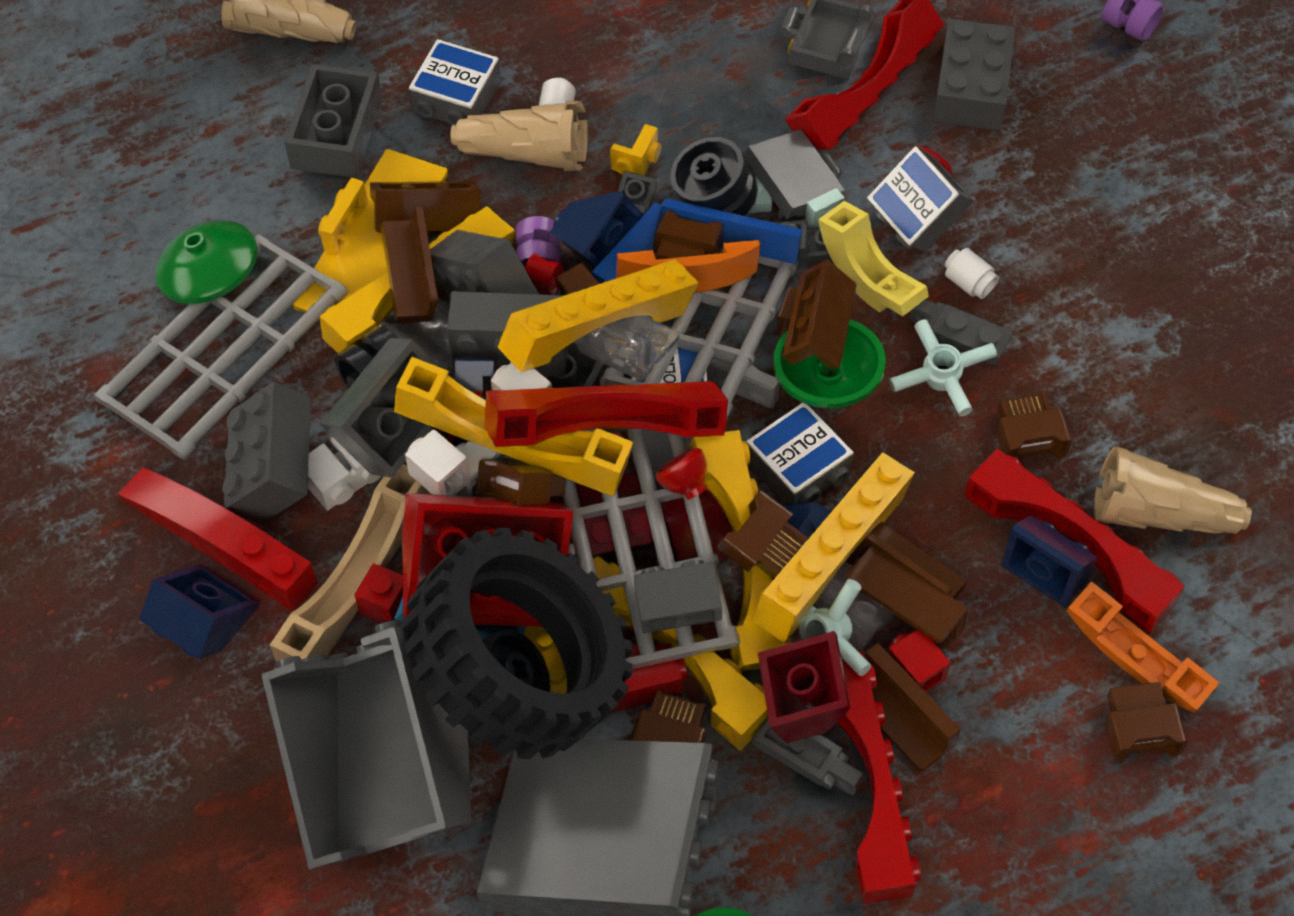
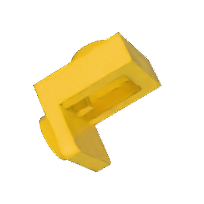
M645 124L632 149L613 144L610 149L611 169L621 175L626 171L645 176L651 162L656 163L661 153L662 145L658 143V128Z

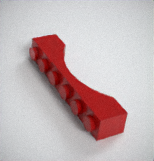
M900 0L884 16L877 51L862 76L848 89L838 94H824L805 98L785 119L791 130L801 129L816 150H829L839 142L838 137L844 130L853 127L859 121L858 116L862 111L873 106L879 100L878 95L880 92L898 80V73L917 60V53L936 40L935 34L945 24L930 0Z
M713 381L486 391L484 428L495 447L536 445L546 439L565 433L596 428L644 429L684 437L725 436L728 398Z
M997 448L969 477L965 497L993 518L1021 521L1032 515L1040 521L1052 524L1060 534L1071 541L1085 545L1093 555L1098 557L1095 566L1104 576L1113 594V598L1123 606L1119 612L1146 633L1150 634L1177 604L1185 586L1179 582L1172 572L1161 569L1146 557L1142 550L1124 542L1115 535L1108 525L1099 523L1090 517L1078 503L1067 500L1060 495L1048 481L1043 478H1037L1026 470L1015 457L1006 455Z
M842 659L851 709L836 723L853 741L864 761L871 783L873 800L872 818L867 834L857 851L855 861L863 905L913 897L916 882L921 881V872L917 857H910L907 842L912 841L909 819L907 816H900L898 802H903L902 788L899 778H892L889 764L894 763V754L890 739L883 740L880 726L885 725L882 702H875L872 689L877 688L874 666L871 664L870 670L865 675L859 676Z

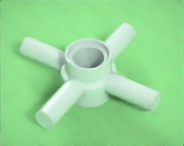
M927 320L917 322L914 328L928 355L924 360L923 367L889 379L893 392L927 381L931 388L938 391H947L959 416L968 415L973 409L958 380L962 376L963 368L996 357L997 352L994 344L989 343L960 354L952 345L939 344ZM937 366H947L949 369H939Z
M848 579L830 608L816 609L814 606L811 607L799 625L800 639L803 640L835 631L837 633L841 658L859 676H863L870 670L871 664L848 642L852 634V624L846 614L861 590V585L855 580Z

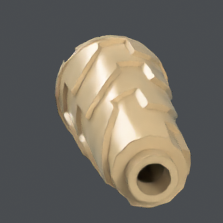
M223 0L222 25L225 29L250 34L258 33L278 38L292 37L311 42L345 43L347 39H353L357 24L355 20H352V16L348 11L326 3L325 0H229V2Z
M566 101V103L531 106L530 109L500 111L498 114L469 115L466 119H459L456 125H452L451 142L453 145H457L459 151L469 155L501 157L504 160L564 168V171H580L583 167L581 164H577V162H585L588 125L587 120H578L577 113H586L581 101Z
M1114 446L1108 453L1099 477L1104 478L1102 488L1096 486L1093 508L1094 518L1096 521L1106 524L1111 523L1142 529L1150 526L1183 532L1186 529L1208 533L1226 532L1237 534L1241 529H1247L1251 520L1252 510L1250 507H1247L1246 500L1227 490L1203 483L1198 477L1168 468L1166 464L1120 447Z

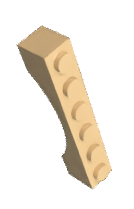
M403 464L392 478L383 476L374 490L369 507L355 537L337 567L319 590L301 607L289 615L271 642L270 647L276 662L293 656H300L302 660L310 656L324 654L326 658L358 611L354 594L371 565L375 563L386 568L402 544L406 493L431 494L409 475L407 465Z

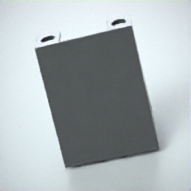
M399 620L376 625V633L360 638L362 645L356 647L357 654L348 656V653L345 652L326 658L324 654H319L302 660L300 656L288 657L276 662L277 669L261 674L309 870L340 863L471 823L468 730L460 724L453 728L444 720L449 714L438 703L432 706L425 697L430 690L424 680L416 682L411 671L417 665L415 657L406 656L404 643L411 637V633L403 631V623L400 624Z
M580 739L566 751L559 750L552 757L543 759L538 752L530 760L519 759L516 750H514L477 890L480 908L518 916H692L694 882L687 881L689 867H698L702 841L695 840L697 829L703 830V826L706 827L708 817H713L717 800L716 790L719 761L712 760L713 744Z

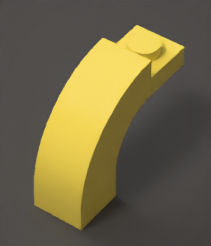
M843 201L818 219L825 247L834 265L856 283L855 292L878 312L889 308L904 316L929 297L926 285L898 270L882 254L874 239L868 213Z

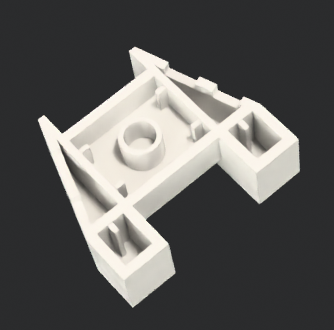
M512 362L509 365L501 366L491 379L492 391L552 388V383L535 369L521 373ZM434 429L424 438L416 439L405 453L409 475L431 494L486 498L494 497L481 496L476 493L479 461L484 459L511 458L470 441L467 443L463 442L455 448Z

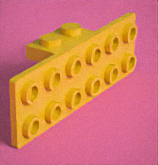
M387 149L365 184L364 181L351 177L346 187L339 190L332 210L321 219L318 233L321 236L324 252L314 269L347 288L349 293L341 301L351 296L358 288L366 286L380 277L387 270L382 233L376 232L374 228V202L370 197V183L445 181L448 176L447 168ZM314 282L293 303L294 309L305 313L327 290Z

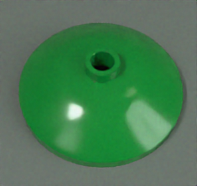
M213 220L196 224L178 234L165 247L156 264V283L168 299L181 304H200L220 298L239 286L252 271L258 255L256 240L248 228L237 222Z
M851 319L849 321L840 367L834 370L814 355L794 365L786 361L782 355L788 330L782 335L774 351V372L779 384L793 398L810 406L842 408L856 404L866 399L878 388L885 373L886 356L880 340L867 327Z

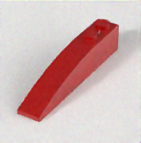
M142 467L118 493L120 499L292 612L297 609L318 584L310 561L223 506L167 477Z

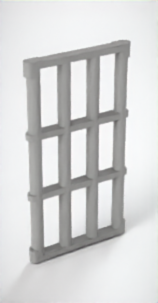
M259 234L254 237L258 247L257 257L262 252H265L275 258V260L232 303L220 297L205 303L189 304L157 336L154 335L149 340L150 343L125 368L93 395L97 402L145 432L183 460L196 449L195 445L237 402L241 403L246 398L245 394L287 351L291 352L296 347L295 343L320 319L319 316L329 307L338 304L349 293L347 288L341 283L327 277ZM288 267L301 274L258 319L245 311ZM314 282L327 290L284 335L270 327ZM210 303L223 311L183 352L170 345ZM235 319L249 327L208 369L195 361ZM261 335L275 343L234 385L220 377ZM161 352L174 360L127 407L114 399ZM186 368L199 376L153 424L139 416ZM212 385L225 393L179 441L165 433Z
M723 247L720 248L719 253H723ZM759 256V264L778 268L762 303L742 298L752 277L751 275L740 282L732 284L728 294L714 290L694 293L684 314L676 317L670 330L651 326L650 323L653 318L650 315L638 316L629 325V334L613 364L605 370L600 380V385L658 384L679 347L698 352L684 382H701L712 358L733 363L721 388L723 394L728 398V418L733 407L731 402L747 368L751 367L755 360L754 353L769 321L773 320L777 311L775 308L789 278L795 274L799 260L797 264ZM700 302L721 307L705 340L684 335ZM735 311L755 317L740 349L719 344ZM642 339L663 343L643 383L623 377Z
M601 428V430L609 433L627 430L628 439L633 442L631 451L642 494L619 499L616 490L614 497L602 493L604 501L602 503L581 507L575 482L566 479L565 495H562L564 505L573 510L571 537L576 557L580 559L578 566L587 574L592 571L596 575L584 519L607 514L621 574L602 578L596 584L601 591L624 586L640 653L639 656L626 658V661L632 663L633 669L740 645L736 626L731 624L717 569L719 559L718 555L713 553L699 495L687 500L684 494L673 493L666 489L657 490L642 429ZM596 429L581 430V431L595 432ZM667 433L673 458L687 451L684 436ZM683 498L698 557L675 562L660 502ZM645 506L659 567H663L665 570L678 568L681 564L690 560H703L704 563L714 562L722 603V620L714 621L718 638L695 643L691 625L675 628L679 646L655 651L651 632L642 633L633 575L641 574L642 570L636 571L622 511Z

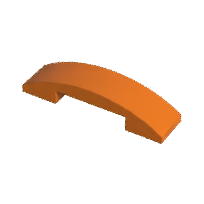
M759 240L724 243L723 253L657 260L653 250L618 253L616 278L676 259L698 282L694 293L719 289L740 282L757 272L760 242Z
M1091 581L1066 610L1073 621L1106 656L1142 684L1160 682L1165 699L1195 713L1220 682L1188 657L1182 663L1120 614L1119 611L1123 606Z

